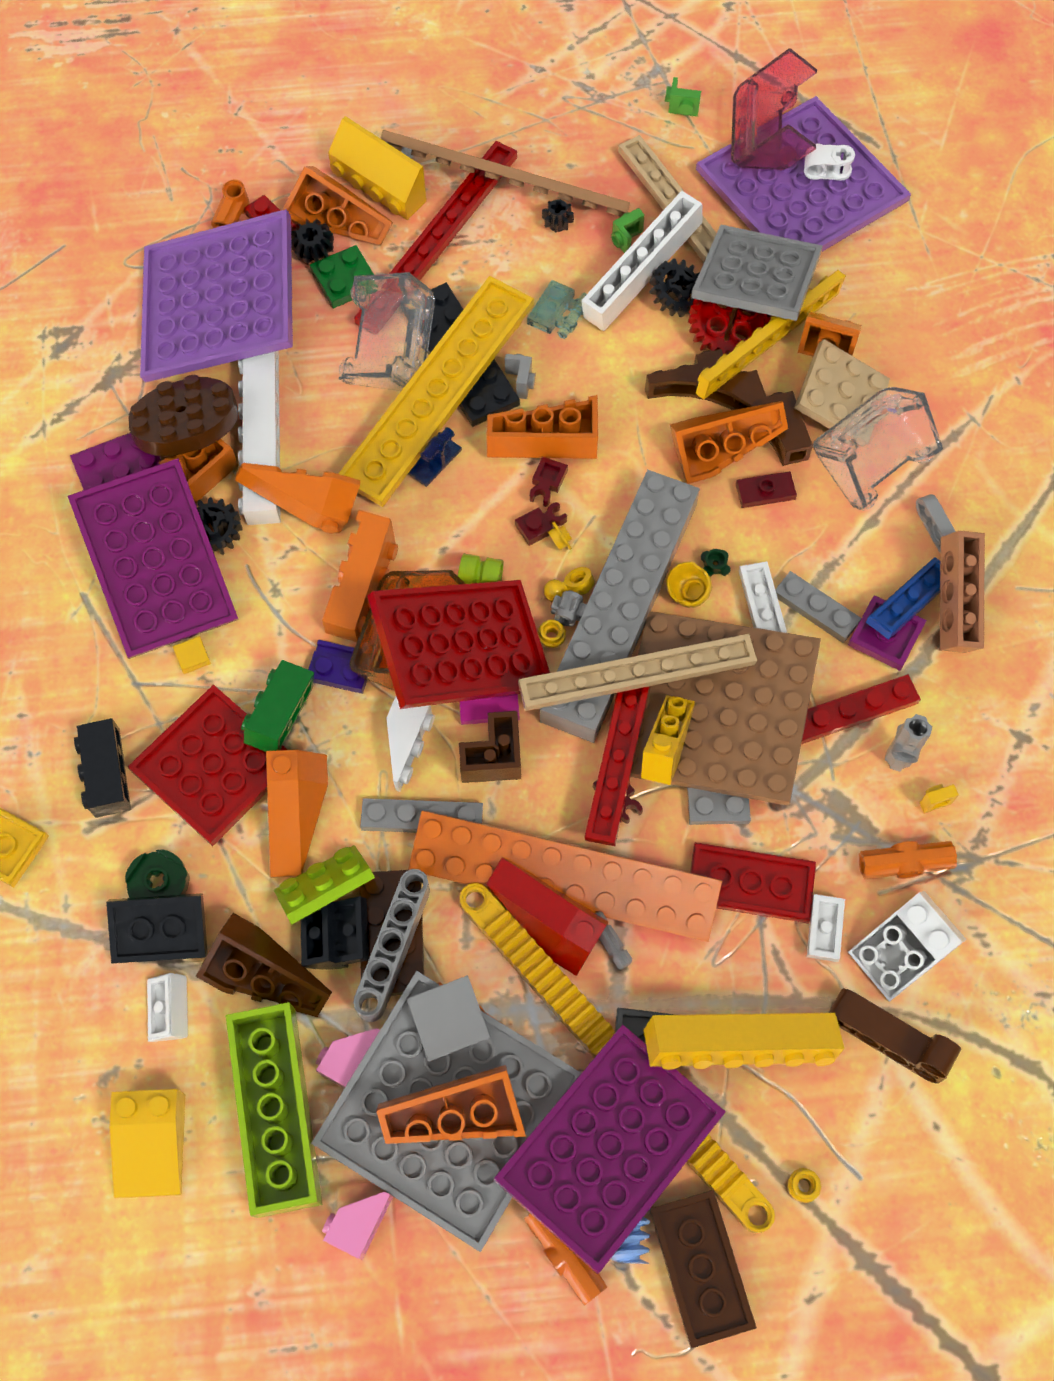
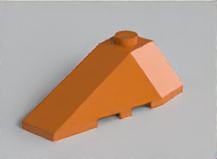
M304 166L283 210L287 209L292 220L301 225L305 224L306 218L310 223L318 219L321 224L326 223L333 234L377 245L383 243L393 224L390 219L314 166Z
M779 401L699 416L670 424L685 481L687 484L716 476L722 472L723 468L734 461L738 462L754 448L761 447L786 431L788 424L784 403Z
M301 750L266 751L270 878L296 877L303 872L328 787L327 755Z

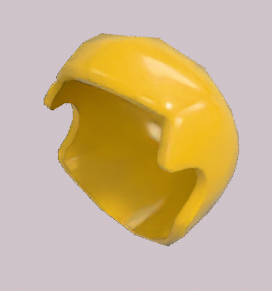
M691 561L678 563L670 570L666 579L669 595L676 603L687 608L701 606L709 598L713 588L711 578L706 570Z

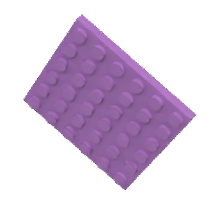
M817 96L696 164L697 172L751 231L822 245V252L908 202L911 193ZM812 144L848 145L852 147L855 151V158L851 163V176L841 181L807 178L804 175L806 148ZM843 152L841 153V160H843Z
M287 209L144 246L140 377L145 383L293 347L291 215Z

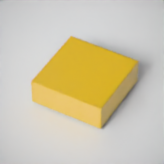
M200 636L173 646L183 674L211 664Z

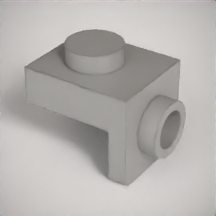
M506 354L505 373L518 375L516 394L519 398L527 399L529 389H534L536 373H532V357L522 354Z

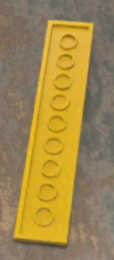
M489 275L338 474L361 480L358 493L384 507L535 305L534 298Z

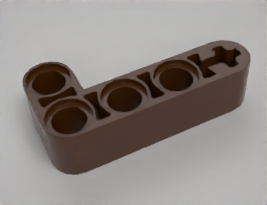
M841 989L828 1012L836 1013L838 1025L841 1029L923 1079L935 1084L947 1078L961 1051V1047L951 1039L939 1034L928 1037L849 989Z

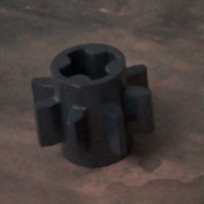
M561 199L553 200L552 202L548 201V209H542V219L545 220V228L549 227L555 233L563 230L567 231L568 223L574 222L571 204H567Z

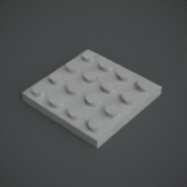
M720 225L692 289V298L797 321L823 246Z

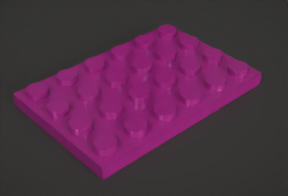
M178 458L68 495L128 659L239 620Z
M622 1024L494 1177V1181L594 1272L599 1274L726 1111L676 1069L666 1070L662 1066L650 1067L646 1044Z

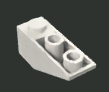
M395 696L386 719L393 782L396 791L400 792L403 784H408L413 773L411 764L414 757L419 758L424 746V741H422L425 731L429 732L431 730L435 715L432 714L431 705L400 709L397 697Z

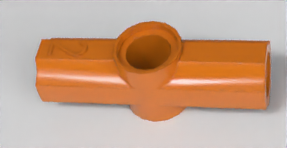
M906 841L891 846V848L865 850L859 853V868L864 879L897 875V878L907 879L923 875L924 872L955 869L957 866V853L952 841L928 844Z
M529 1214L524 1218L535 1237L538 1238L545 1248L543 1251L560 1276L563 1275L584 1306L608 1288L599 1274L594 1272L534 1216Z

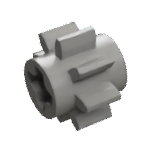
M564 591L562 597L555 595L551 605V613L555 614L554 619L564 626H574L576 620L580 621L587 604L582 603L583 597L573 591Z

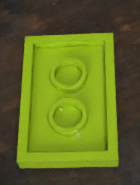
M353 845L338 850L333 857L322 863L318 862L311 865L301 875L284 880L279 887L274 889V892L292 925L374 879L375 876L356 846Z

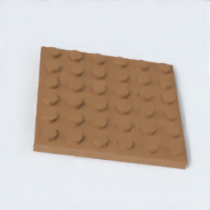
M649 611L638 656L749 634L757 662L752 666L651 686L631 777L642 779L643 751L666 695L681 697L695 701L678 767L671 784L790 806L821 638Z

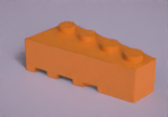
M222 439L203 449L180 454L170 459L167 457L158 462L160 465L177 458L179 459L195 503L238 466L233 449Z
M358 510L356 521L359 523L357 534L351 533L347 543L349 545L348 561L342 560L339 568L338 582L340 586H333L322 619L325 633L357 643L361 633L365 634L369 626L370 619L368 615L371 607L367 596L372 591H378L380 585L386 583L389 574L387 567L390 560H395L398 552V544L395 543L391 519Z
M506 1065L379 1103L376 1109L385 1144L430 1142V1140L448 1139L453 1141L466 1138L491 1139L505 1136L526 1137Z

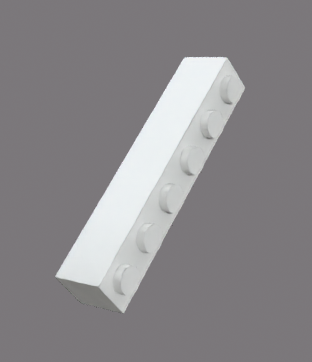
M681 191L581 300L584 319L605 331L654 277L652 273L664 261H668L703 223L702 203Z

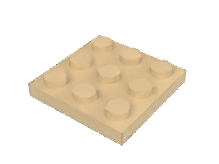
M823 339L817 345L794 408L862 448L868 444L890 378Z

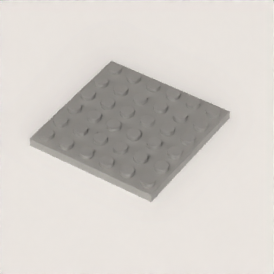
M416 971L311 1144L481 1252L512 1199L494 1181V1177L581 1075V1072L483 1011L481 1012L490 1034V1039L428 1062L407 998L441 985ZM506 1065L526 1137L505 1136L491 1139L466 1138L453 1141L448 1139L430 1140V1142L385 1144L376 1112L379 1103Z

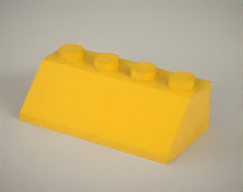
M346 116L343 117L328 152L331 171L337 177H342L350 182L355 189L362 190L368 194L375 202H380L388 207L393 214L400 215L408 220L427 202L423 166Z

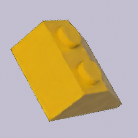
M180 1090L111 1092L109 1128L114 1198L175 1196L182 1194L185 1094Z

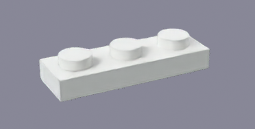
M768 562L740 566L739 575L753 628L787 633Z

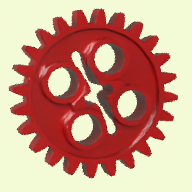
M694 299L693 305H691L689 310L691 315L688 318V323L692 324L689 333H697L693 342H702L700 351L706 348L711 351L722 349L723 354L728 355L740 341L749 339L758 327L763 328L771 319V315L737 308L728 341H725L724 336L733 308L724 305L726 308H721L717 303ZM742 311L749 312L751 316L745 315ZM711 327H717L720 331H714ZM736 334L743 335L745 339L738 338Z

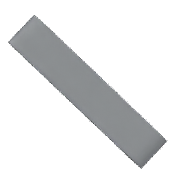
M419 869L408 870L402 875L354 996V1008L360 1018L366 1022L377 1021L385 1013L430 894L428 879L425 873ZM413 881L423 883L422 889L418 892H410L407 890V887ZM401 910L412 912L411 918L404 922L398 921L396 915ZM394 938L401 941L400 947L395 951H387L384 948L386 942ZM386 968L390 971L389 976L384 981H376L373 979L376 970ZM375 998L378 1000V1004L373 1011L365 1012L361 1009L362 1003L366 999Z

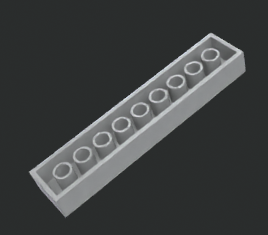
M647 469L557 672L632 656L644 629L648 613L653 608L697 506L700 488ZM616 693L540 708V723L594 743Z

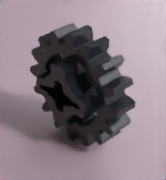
M674 258L669 263L664 261L652 273L654 277L649 283L654 287L649 292L650 294H656L657 298L653 302L654 304L659 302L662 304L660 309L662 312L667 308L669 309L670 316H673L676 312H678L679 317H683L686 313L690 315L689 310L694 301L692 289L699 273L695 274L693 272L695 267L693 264L688 268L686 267L685 260L677 264Z
M210 497L207 504H203L201 500H198L197 509L213 552L219 551L223 555L225 554L224 548L226 546L231 549L234 548L232 540H240L238 531H241L243 528L238 511L235 512L231 503L226 506L223 499L214 503L212 497ZM208 523H211V526L213 527L214 532L211 531V529L209 528Z

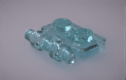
M551 280L527 317V324L548 334H551L553 329L557 327L559 328L558 335L561 338H567L569 333L574 332L577 327V320L580 315H583L581 300L587 293H582L579 298L573 299L575 289ZM565 310L571 311L568 316H562Z

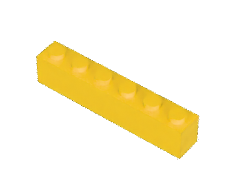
M836 1013L653 1015L644 1028L650 1067L662 1066L666 1070L676 1069L680 1066H693L696 1069H704L712 1065L736 1068L743 1064H755L756 1067L760 1068L768 1067L772 1064H786L788 1067H795L803 1063H816L817 1066H827L832 1064L845 1049Z

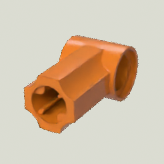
M233 179L223 185V197L211 221L213 228L236 223L239 221L241 214L245 213L244 208L250 202L245 186L241 181Z

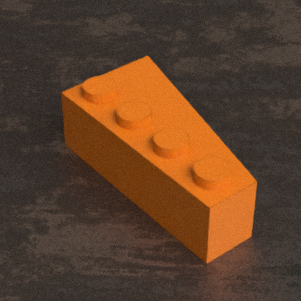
M598 395L588 396V400L576 402L575 399L564 401V405L548 407V404L538 405L535 410L531 411L516 409L487 415V457L542 458L543 456L546 458L597 459Z

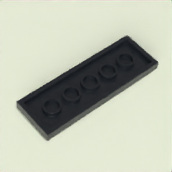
M447 282L400 302L403 314L428 355L464 310ZM493 359L459 406L471 426L474 427L487 421L488 414L505 412L520 406V399L495 359Z

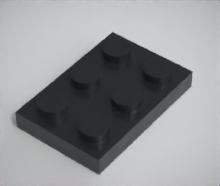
M203 893L109 899L106 902L111 964L204 958L207 956Z

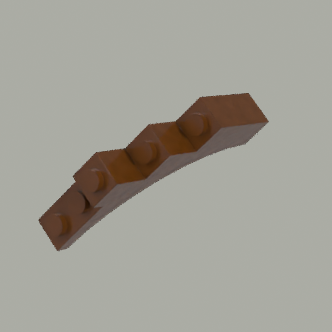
M722 349L715 351L707 350L696 354L694 365H682L676 369L659 370L648 374L645 385L647 398L677 396L702 399L696 394L699 384L698 377L705 368H711L717 363L718 359L723 355ZM757 370L737 373L704 399L731 410L783 401L788 429L769 442L775 449L782 466L809 460L813 444L801 412L794 408L796 398L793 391L777 392L771 396H766Z

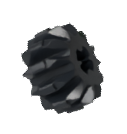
M306 218L304 225L297 223V230L291 231V249L299 260L304 259L307 265L312 260L317 262L320 258L328 257L329 252H333L334 236L326 223L321 224L318 219L310 223Z

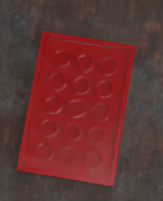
M521 580L372 591L367 596L400 709L521 694L518 685L519 679L550 673Z

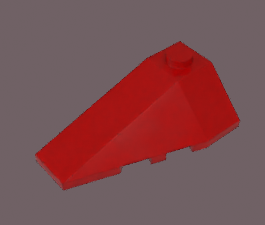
M502 857L486 883L487 886L527 931L530 937L535 940L537 945L544 950L546 955L550 956L554 963L577 976L609 922Z

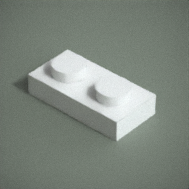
M818 894L813 895L806 957L833 962L840 960L845 899Z

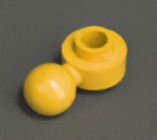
M578 567L571 570L563 582L556 579L548 581L544 586V596L553 602L555 595L562 597L564 591H573L584 595L594 586L595 579L589 568Z

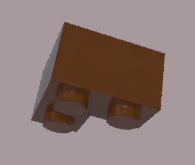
M518 712L488 713L489 741L459 743L462 783L521 779Z

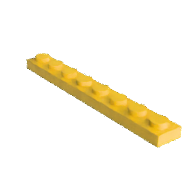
M837 270L829 277L827 275L824 276L815 288H809L797 321L773 316L763 328L758 327L749 339L740 341L728 355L723 354L713 367L705 368L698 377L699 384L696 394L703 400L804 322L809 312L815 313L839 294L846 275Z

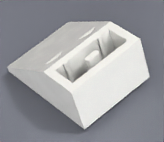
M922 891L868 934L848 953L890 1002L967 939L929 895Z

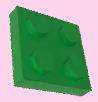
M357 245L310 264L312 274L333 309L371 293L379 287L377 278Z

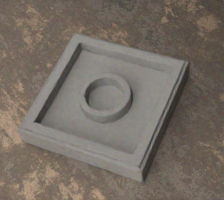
M468 975L407 998L428 1062L491 1038Z

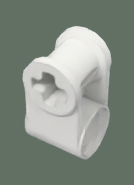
M809 145L805 150L804 175L813 180H846L852 173L851 163L854 161L855 151L848 145ZM842 152L844 153V155H843V160H841V153H842Z

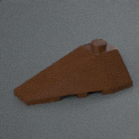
M232 913L219 932L195 976L224 993L233 995L235 991L251 995V1000L261 1002L263 999L279 1004L290 1002L296 1012L318 1017L332 993L331 990L305 967H302L294 957L260 927L235 913Z

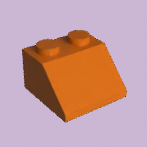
M809 312L797 353L813 357L818 343L825 339L853 356L862 325L848 320L829 317L821 313Z

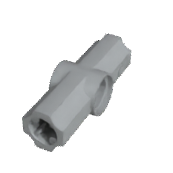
M915 714L914 717L907 718L903 724L898 726L895 738L885 755V761L890 765V769L900 772L902 769L910 767L912 763L918 761L920 751L932 731V726L928 723L927 717Z

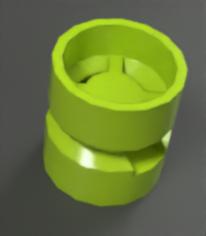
M464 553L460 561L457 585L502 581L504 561L489 557L485 561H481L480 556Z

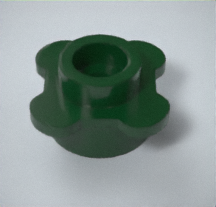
M712 549L701 554V560L704 562L703 569L706 570L710 577L713 574L726 576L730 573L731 568L727 565L728 553L725 550Z

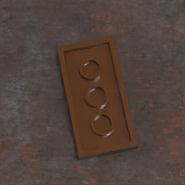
M408 870L372 872L375 878L360 886V896L367 899L369 958L399 881ZM413 881L408 885L407 890L418 892L422 889V883L420 881ZM401 910L396 915V919L401 922L407 921L411 918L412 912ZM423 913L391 996L402 995L416 971L424 975ZM394 938L386 942L384 948L387 951H395L400 947L401 941ZM368 961L361 962V979ZM380 968L375 971L373 979L384 981L389 976L390 971L386 968Z
M714 1190L650 1208L649 1211L690 1348L756 1329L757 1327Z

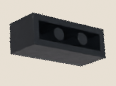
M112 718L78 725V737H74V745L77 754L81 755L82 764H78L77 768L81 782H84L85 791L81 792L84 809H88L95 818L130 811L131 804L119 727Z

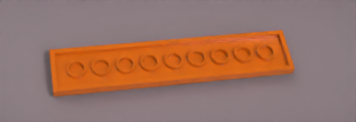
M426 810L421 811L408 870L419 869L426 875L463 884L479 883L491 890L486 883L501 858L504 857L594 913L601 911L606 918L709 942L722 880Z

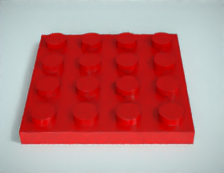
M214 684L128 766V769L212 847L267 793L266 752L244 743V731L241 730V726L247 713ZM282 746V748H281L280 750H288V749H286L284 746Z

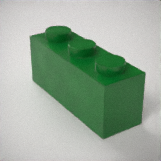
M281 660L277 669L270 671L266 681L268 686L264 692L259 691L254 702L255 709L253 713H248L243 720L241 730L244 731L245 744L265 752L279 751L282 748L313 689V671Z

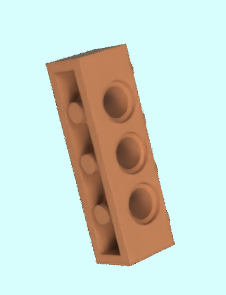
M958 530L941 537L940 651L967 653L984 649L985 533Z

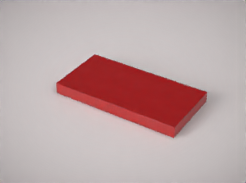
M694 843L690 873L722 880L716 909L802 923L810 922L816 869L815 861Z

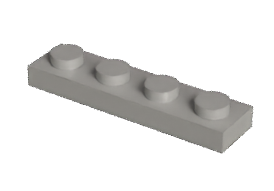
M363 798L360 828L362 831L417 833L422 810L482 824L483 803Z

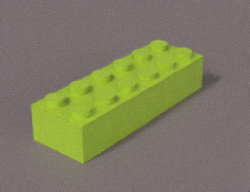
M288 1002L225 1015L250 1216L262 1218L323 1205L315 1146L311 1144L313 1141V1131L295 1008Z

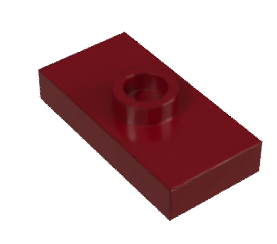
M791 471L736 480L741 508L796 500L797 497Z

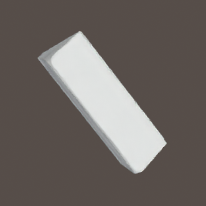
M168 973L147 979L148 1042L187 1038L186 976Z

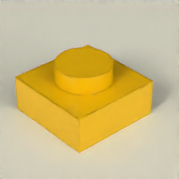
M938 784L925 791L926 794L919 804L925 814L951 805L959 794L954 784L946 787Z

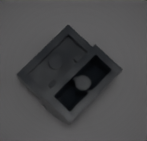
M359 896L331 902L301 919L302 967L324 970L348 968V964L369 960L366 898Z

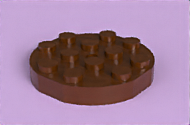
M189 375L183 380L176 382L164 381L130 408L129 431L135 445L148 454L176 456L200 450L220 440L233 428L238 419L237 402L232 388L218 379Z

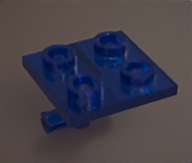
M446 427L436 437L434 436L425 447V450L420 453V459L408 474L427 487L462 451V447L450 440L455 436L454 432Z

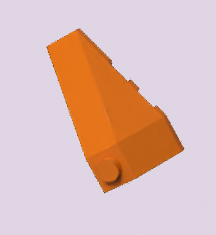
M242 463L235 475V481L326 533H340L348 523L361 480L331 472H324L323 477L306 475L307 471L304 469H297L296 472L286 473L282 472L277 466Z

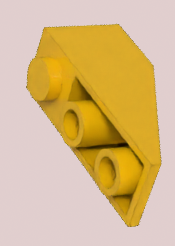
M666 695L643 751L642 779L671 785L678 767L695 701Z

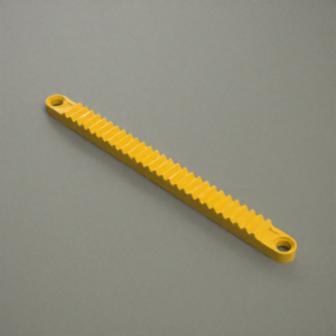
M471 883L465 886L459 896L460 905L464 913L591 1056L595 1058L615 1033L611 1024L604 1019L603 1015L595 1009L594 1005L586 999L577 986L569 980L568 976L561 971L558 965H555L550 956L546 955L544 950L537 945L535 940L528 935L527 931L520 926L519 922L512 917L510 912L501 905L485 886L479 883ZM472 892H478L484 897V901L479 907H470L466 902L467 896ZM708 1134L686 1163L710 1190H714L718 1199L745 1229L752 1233H763L770 1229L775 1219L772 1205L752 1184L747 1175L738 1168L737 1164L729 1158L728 1154ZM755 1205L761 1206L767 1216L764 1224L759 1226L751 1223L748 1218L749 1209Z

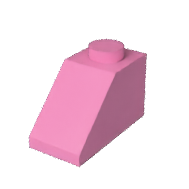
M375 1028L332 1041L329 1048L325 1046L316 1060V1064L319 1065L316 1071L321 1076L345 1089L380 1029Z
M382 1192L341 1207L336 1215L331 1213L322 1230L326 1234L323 1241L363 1260L393 1197L386 1192Z

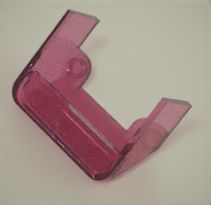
M788 48L743 81L734 93L731 161L740 168L785 170L816 150V144L789 124L782 128V113L793 107L796 103L798 86L817 73V69L791 48Z

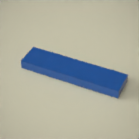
M934 557L869 615L866 623L888 640L940 593V560Z

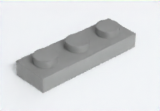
M791 571L775 589L778 600L842 643L847 640L861 620V617Z

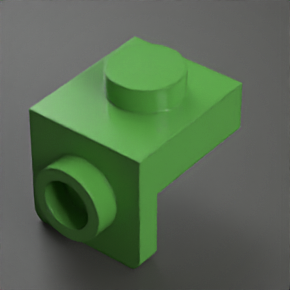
M673 77L672 87L667 86L665 102H670L668 113L698 117L701 91L677 88L678 77Z
M640 208L627 212L613 221L612 242L617 248L620 247L624 253L631 247L632 237L643 232L645 214Z

